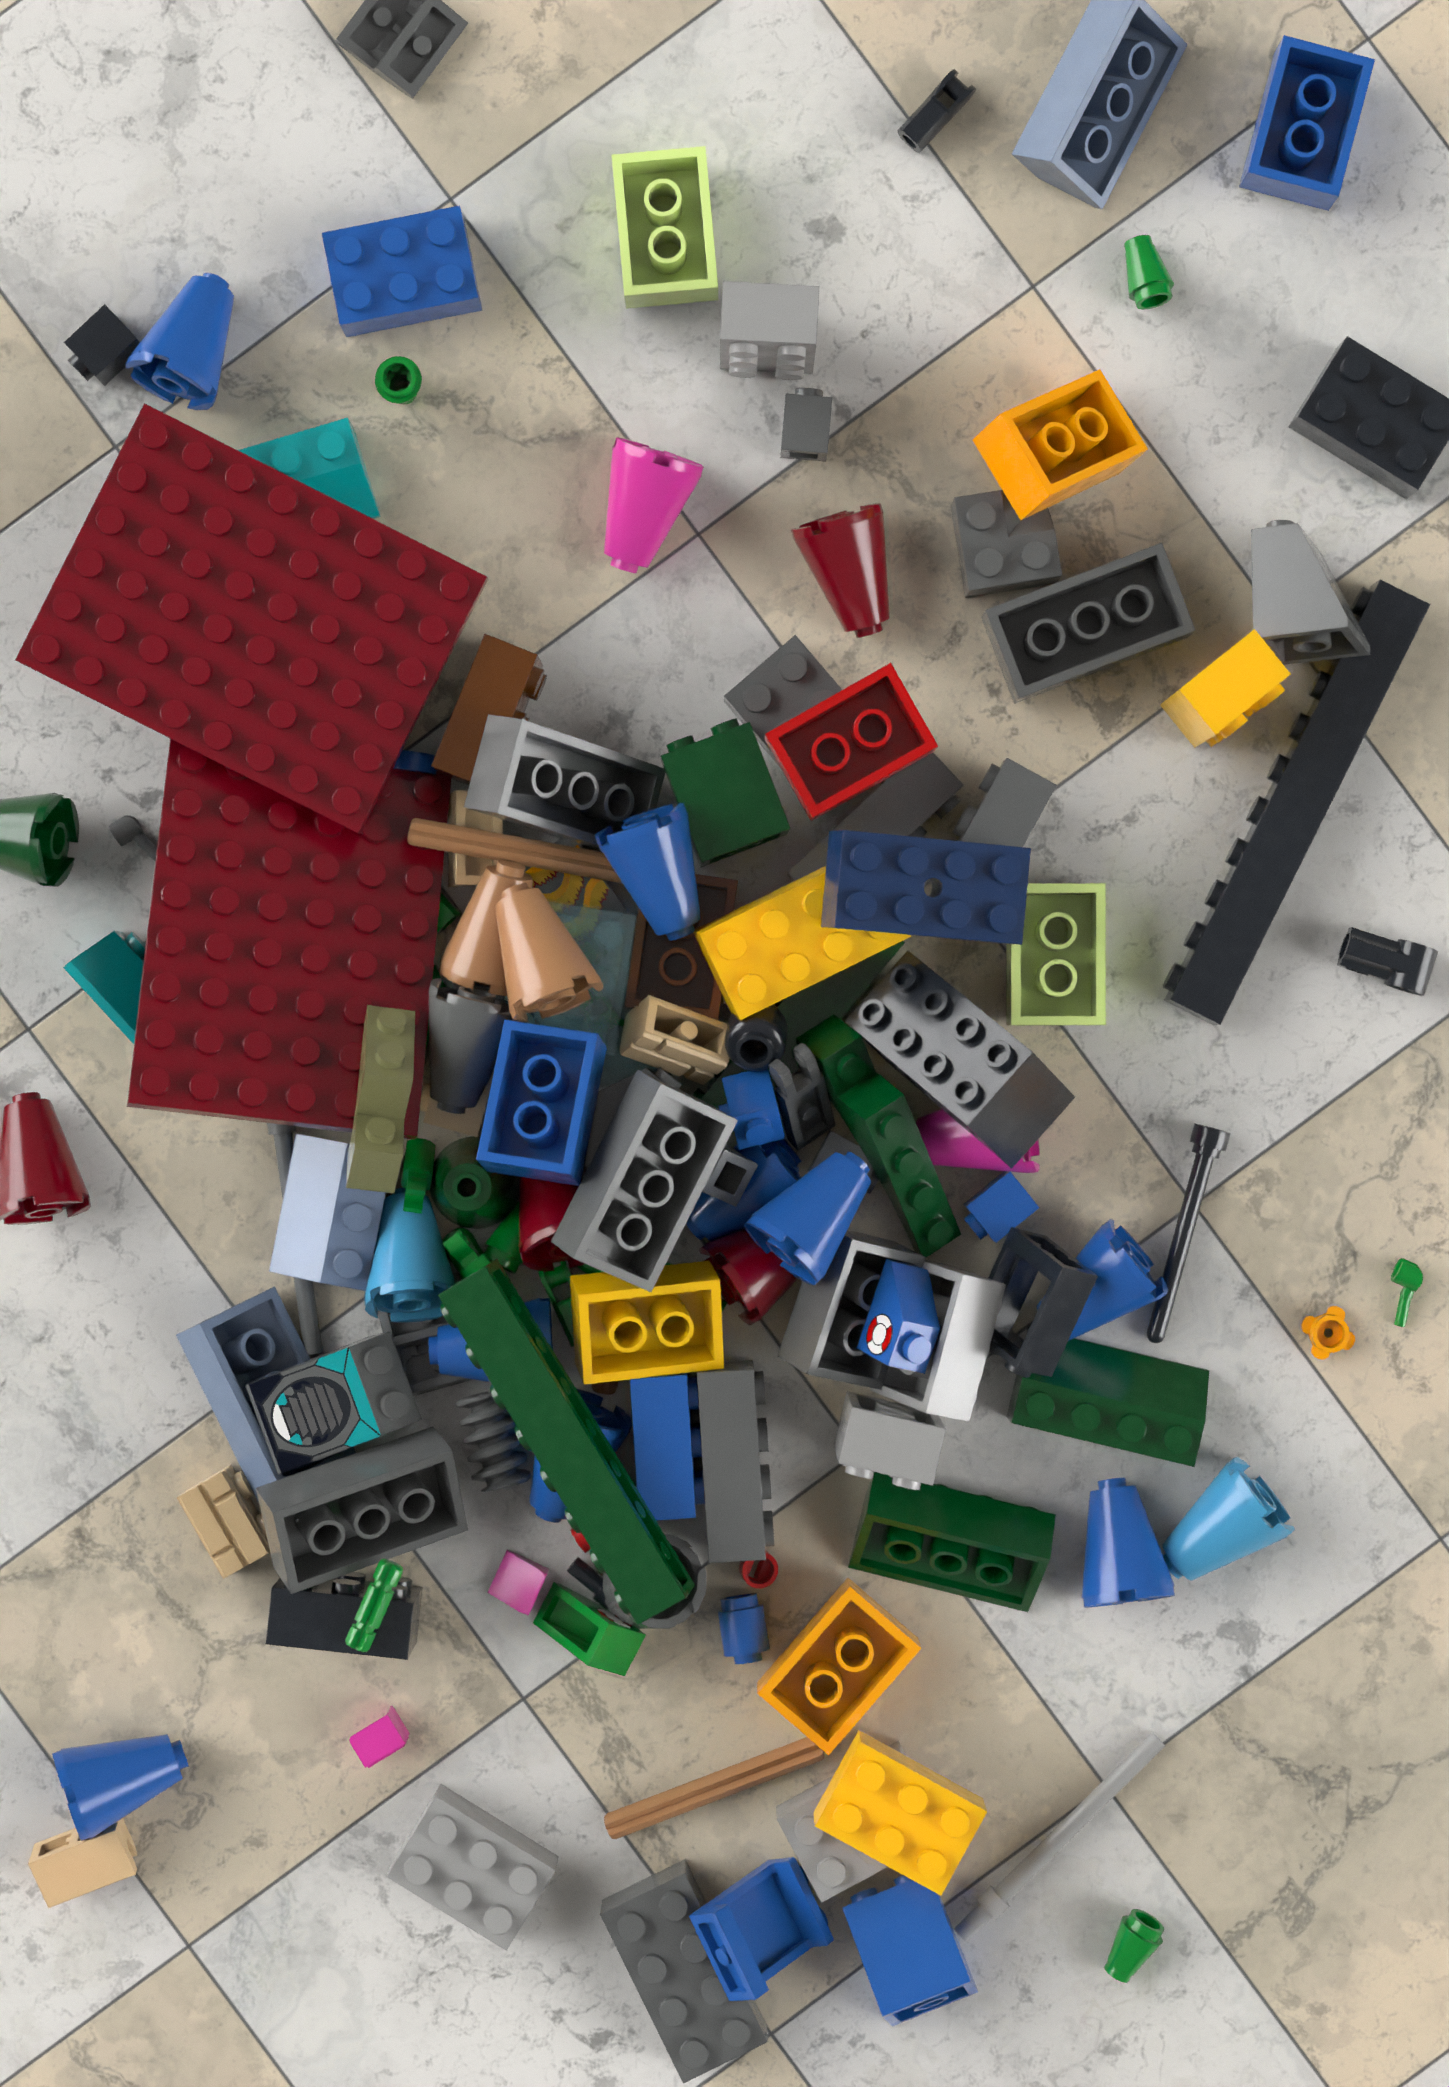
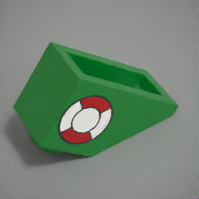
M553 1582L533 1621L534 1625L587 1666L622 1676L626 1675L646 1636L638 1628L622 1622L609 1609L606 1610L600 1604L556 1582Z

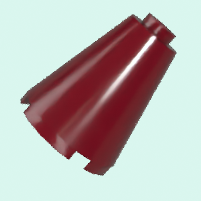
M881 503L860 506L861 511L856 513L854 511L847 512L846 510L802 524L799 528L791 529L797 547L844 631H855L856 638L882 631L881 622L890 618L884 513Z
M27 1092L13 1096V1103L6 1105L3 1112L0 1146V1221L3 1219L4 1224L7 1225L37 1224L53 1221L52 1215L61 1213L64 1209L67 1211V1218L87 1211L91 1207L90 1196L51 1101L41 1098L38 1092Z
M519 1177V1253L523 1265L529 1269L544 1272L555 1271L553 1263L568 1261L569 1268L585 1264L573 1259L551 1242L579 1186Z
M745 1228L709 1241L699 1249L700 1254L710 1256L704 1261H710L720 1278L722 1297L728 1302L729 1306L734 1302H738L745 1311L738 1315V1317L749 1326L759 1321L798 1280L797 1277L780 1266L783 1260L772 1251L766 1254L752 1240Z

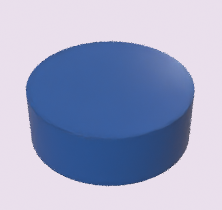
M402 750L393 769L436 775L437 771L431 766L435 755Z

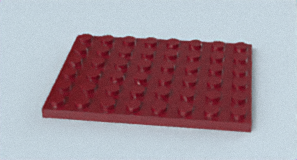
M144 403L15 661L360 834L488 581V577Z
M170 739L127 1107L352 1133L367 1005L415 1011L414 1074L404 1118V1139L415 1140L417 1138L429 1020V987L433 978L445 851L410 845L407 836L410 822L414 818L447 823L451 777L436 772L435 775L393 769L361 833L358 834Z

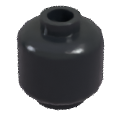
M772 1005L742 1020H739L732 1013L727 1023L725 1048L728 1057L733 1063L744 1070L759 1072L768 1070V1065L776 1059L780 1060L785 1053L788 1031L784 1015Z

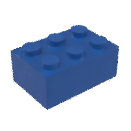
M1284 35L1273 55L1239 187L1329 211L1341 191L1375 59Z
M460 205L322 232L339 324L346 337L483 311L465 219Z
M504 1020L476 1160L487 1172L576 1186L580 1185L607 1050L598 1033Z
M688 1373L630 1379L637 1490L655 1520L696 1518L697 1505H705L703 1470H695L694 1458L702 1457L700 1423L692 1424L691 1410H699L697 1377H689Z

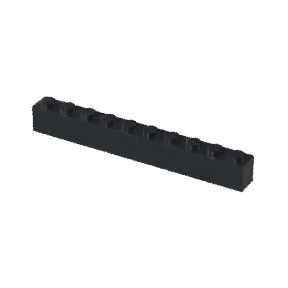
M1381 579L1371 585L1370 589L1361 588L1352 604L1351 610L1356 615L1355 618L1370 645V655L1334 659L1328 673L1321 670L1314 680L1308 695L1315 699L1307 715L1300 712L1293 722L1287 737L1294 741L1286 757L1279 754L1272 764L1267 779L1273 783L1266 797L1258 796L1251 806L1246 821L1252 823L1245 839L1237 837L1229 850L1225 862L1230 864L1231 867L1223 882L1216 879L1204 902L1210 909L1203 923L1195 921L1183 944V946L1189 948V951L1182 965L1176 962L1173 964L1164 981L1163 988L1169 990L1164 1001L1212 1025H1221L1431 604Z

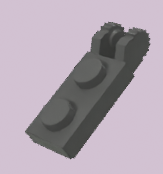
M803 1043L793 1048L794 1059L801 1069L800 1072L791 1074L788 1067L779 1059L768 1065L770 1075L777 1085L774 1089L788 1141L798 1151L836 1126L824 1075L819 1070L818 1063L811 1050Z

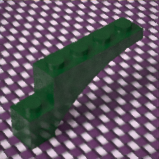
M833 1014L797 1037V1044H805L814 1055L819 1070L824 1075L830 1101L841 1115L875 1171L907 1233L914 1251L927 1258L962 1235L905 1095L876 1072L862 1036Z

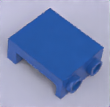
M794 1857L767 1860L689 1915L729 2001L758 1999L769 1991L766 1984L767 1980L809 1949L827 1946L834 1941L828 1927L827 1916L818 1906L808 1885V1877Z

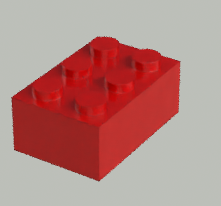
M892 663L885 665L767 732L764 737L765 742L810 821L817 819L912 765L938 748V744Z

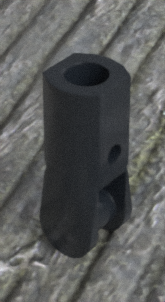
M955 69L945 76L926 100L897 130L900 138L917 153H920L976 91L973 85L967 87L957 78L958 72ZM944 92L955 101L949 109L937 100Z

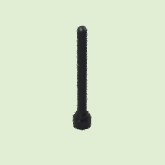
M1194 1123L1190 1142L1194 1143L1192 1152L1196 1153L1162 1275L1166 1282L1168 1293L1155 1301L1147 1329V1338L1152 1343H1160L1165 1338L1214 1158L1219 1159L1221 1150L1226 1151L1231 1134L1229 1132Z

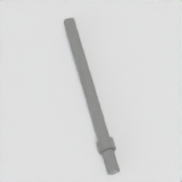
M1152 1732L995 1888L990 1885L977 1898L979 1904L954 1928L957 1934L965 1942H968L992 1917L997 1920L1010 1907L1008 1901L1166 1745Z

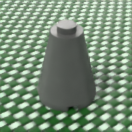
M442 978L433 979L429 987L430 1097L438 1101L437 1108L440 1110L464 1114L466 1108L476 1107L495 1068L504 1020L513 1021L509 1011L508 1001L504 1000L505 996L489 993L490 986L475 982L473 989L453 983L452 988L440 987Z

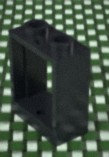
M1011 1227L988 1277L989 1279L1006 1284L989 1352L1005 1359L1004 1366L1019 1376L1028 1378L1032 1373L1052 1377L1098 1276L1047 1236ZM1039 1271L1051 1283L1025 1339H1022L1012 1328Z

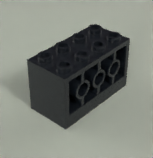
M908 950L845 1020L887 1063L1011 1169L1075 1098L1029 1048Z

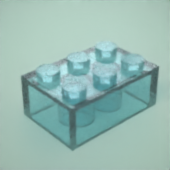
M546 898L600 976L603 989L598 992L591 987L588 990L591 999L573 1009L549 1018L541 1019L539 1011L526 1013L529 1022L525 1023L598 1033L607 1047L606 1055L614 1056L618 1047L638 913Z

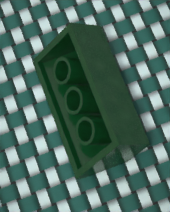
M1074 1338L1067 1342L1052 1377L1032 1373L1027 1378L1016 1374L1006 1417L1013 1424L1195 1467L1206 1422L1209 1370Z
M874 1472L873 1479H871L865 1495L848 1568L1024 1612L1029 1611L1051 1559L1056 1514L1040 1511L1030 1506H1020L996 1500L986 1495H976L951 1489L942 1484H933L932 1486L921 1483L920 1490L908 1489L892 1484L893 1478L889 1477V1475Z

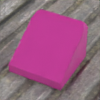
M507 1550L487 1593L528 1616L549 1568Z

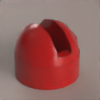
M766 1550V1560H759L754 1577L749 1576L754 1561H740L739 1573L742 1579L749 1586L756 1589L770 1586L778 1575L777 1561Z

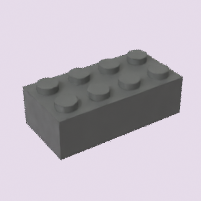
M1163 543L986 609L981 617L1014 704L1186 639L1196 631Z
M488 714L464 808L601 851L595 838L596 833L608 826H611L613 833L622 831L624 819L657 807L665 771L664 768L524 719Z
M637 1070L551 1242L573 1259L652 1292L738 1120L699 1098Z
M753 1360L724 1362V1369L697 1372L709 1563L766 1560L765 1547L775 1546L772 1511H763L762 1499H772L769 1464L760 1465L759 1452H769L766 1418H757L756 1405L766 1404L763 1371L754 1372Z
M433 1426L256 1488L273 1566L291 1594L379 1563L381 1559H390L468 1531L453 1451Z
M686 1859L603 1899L600 1916L683 2084L768 2042L767 2024L756 2001L728 2000L689 1918V1915L707 1902Z

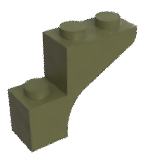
M367 1005L356 1109L348 1150L346 1188L386 1193L395 1192L403 1158L404 1118L414 1074L415 1011Z

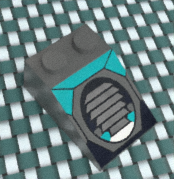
M390 1331L365 1337L245 1385L278 1474L378 1438L422 1419Z

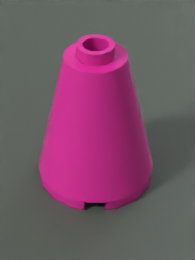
M616 437L612 447L604 554L612 557L611 566L631 573H637L639 566L649 567L702 477L701 474L704 466L667 451L662 452L649 448V445Z
M942 1109L917 1118L916 1125L933 1165L1018 1173H1035L1040 1170V1165L1035 1161H1031L1032 1156L1040 1155L1039 1139L1011 1169Z

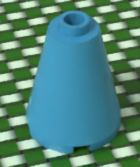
M404 1187L398 1188L392 1195L384 1199L364 1297L365 1311L377 1319L378 1311L390 1313V1320L392 1322H420L437 1319L443 1316L440 1308L442 1301L438 1294L456 1284L429 1197L424 1195L422 1214L403 1211L406 1189Z
M1235 1457L1226 1463L1163 1542L1162 1546L1165 1551L1163 1557L1169 1571L1177 1579L1184 1576L1188 1580L1193 1581L1281 1541L1295 1531L1294 1526L1284 1524L1291 1518L1275 1493L1260 1476L1255 1480H1251L1244 1473L1250 1466L1239 1457Z

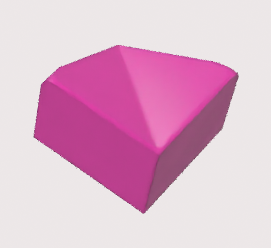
M390 1706L385 1716L352 1735L349 1741L364 1767L370 1768L403 1748L410 1733L395 1708Z

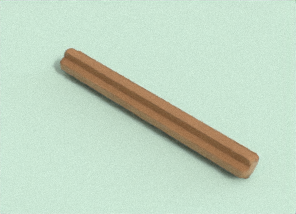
M420 818L412 819L409 825L407 839L410 845L496 861L500 859L511 860L524 866L622 883L603 852Z
M808 1737L609 1812L604 1816L605 1827L611 1839L616 1840L820 1762L824 1759V1751Z

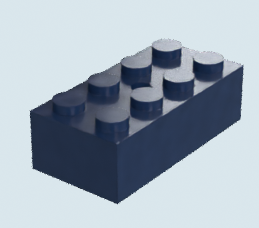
M849 830L829 831L821 927L1022 945L1031 848ZM928 879L932 884L930 896L924 891V884Z

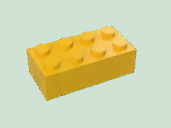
M826 866L695 929L693 932L731 1014L733 1013L739 1020L911 937V935L821 927Z

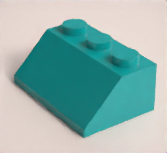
M348 417L238 450L373 519L381 517L356 432Z
M114 930L69 961L63 968L134 1044L146 944L133 932L126 936L123 932Z

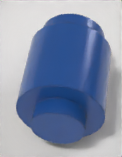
M757 1593L741 1594L720 1599L722 1610L717 1613L724 1656L734 1657L735 1664L761 1661V1652L770 1650L764 1605L758 1604Z

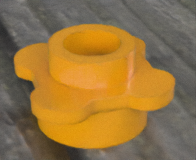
M1330 1306L1326 1313L1317 1317L1306 1316L1301 1323L1302 1331L1308 1334L1311 1340V1353L1317 1359L1324 1360L1329 1357L1330 1353H1335L1342 1349L1349 1350L1355 1343V1336L1349 1331V1327L1344 1321L1346 1314L1342 1308ZM1327 1328L1332 1330L1330 1337L1324 1335V1331Z

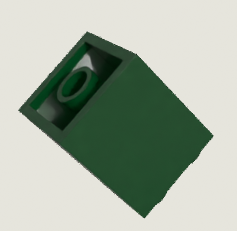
M737 718L710 728L713 736L695 742L693 735L673 741L666 745L669 753L661 755V762L677 805L684 803L688 812L691 843L700 868L783 837L791 829L750 722L739 725Z

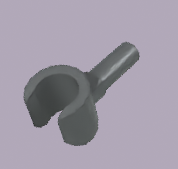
M125 815L110 824L109 829L120 846L135 840L138 846L156 861L157 847L144 834L140 823L135 817Z

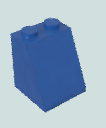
M904 1875L893 1880L894 1887L879 1893L875 1887L860 1891L850 1897L852 1904L842 1907L882 2017L892 2027L978 1993L975 1981L940 1895Z

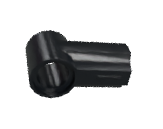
M1351 927L1343 939L1338 954L1337 966L1384 980V984L1389 987L1424 996L1438 951L1415 942L1402 939L1394 941Z

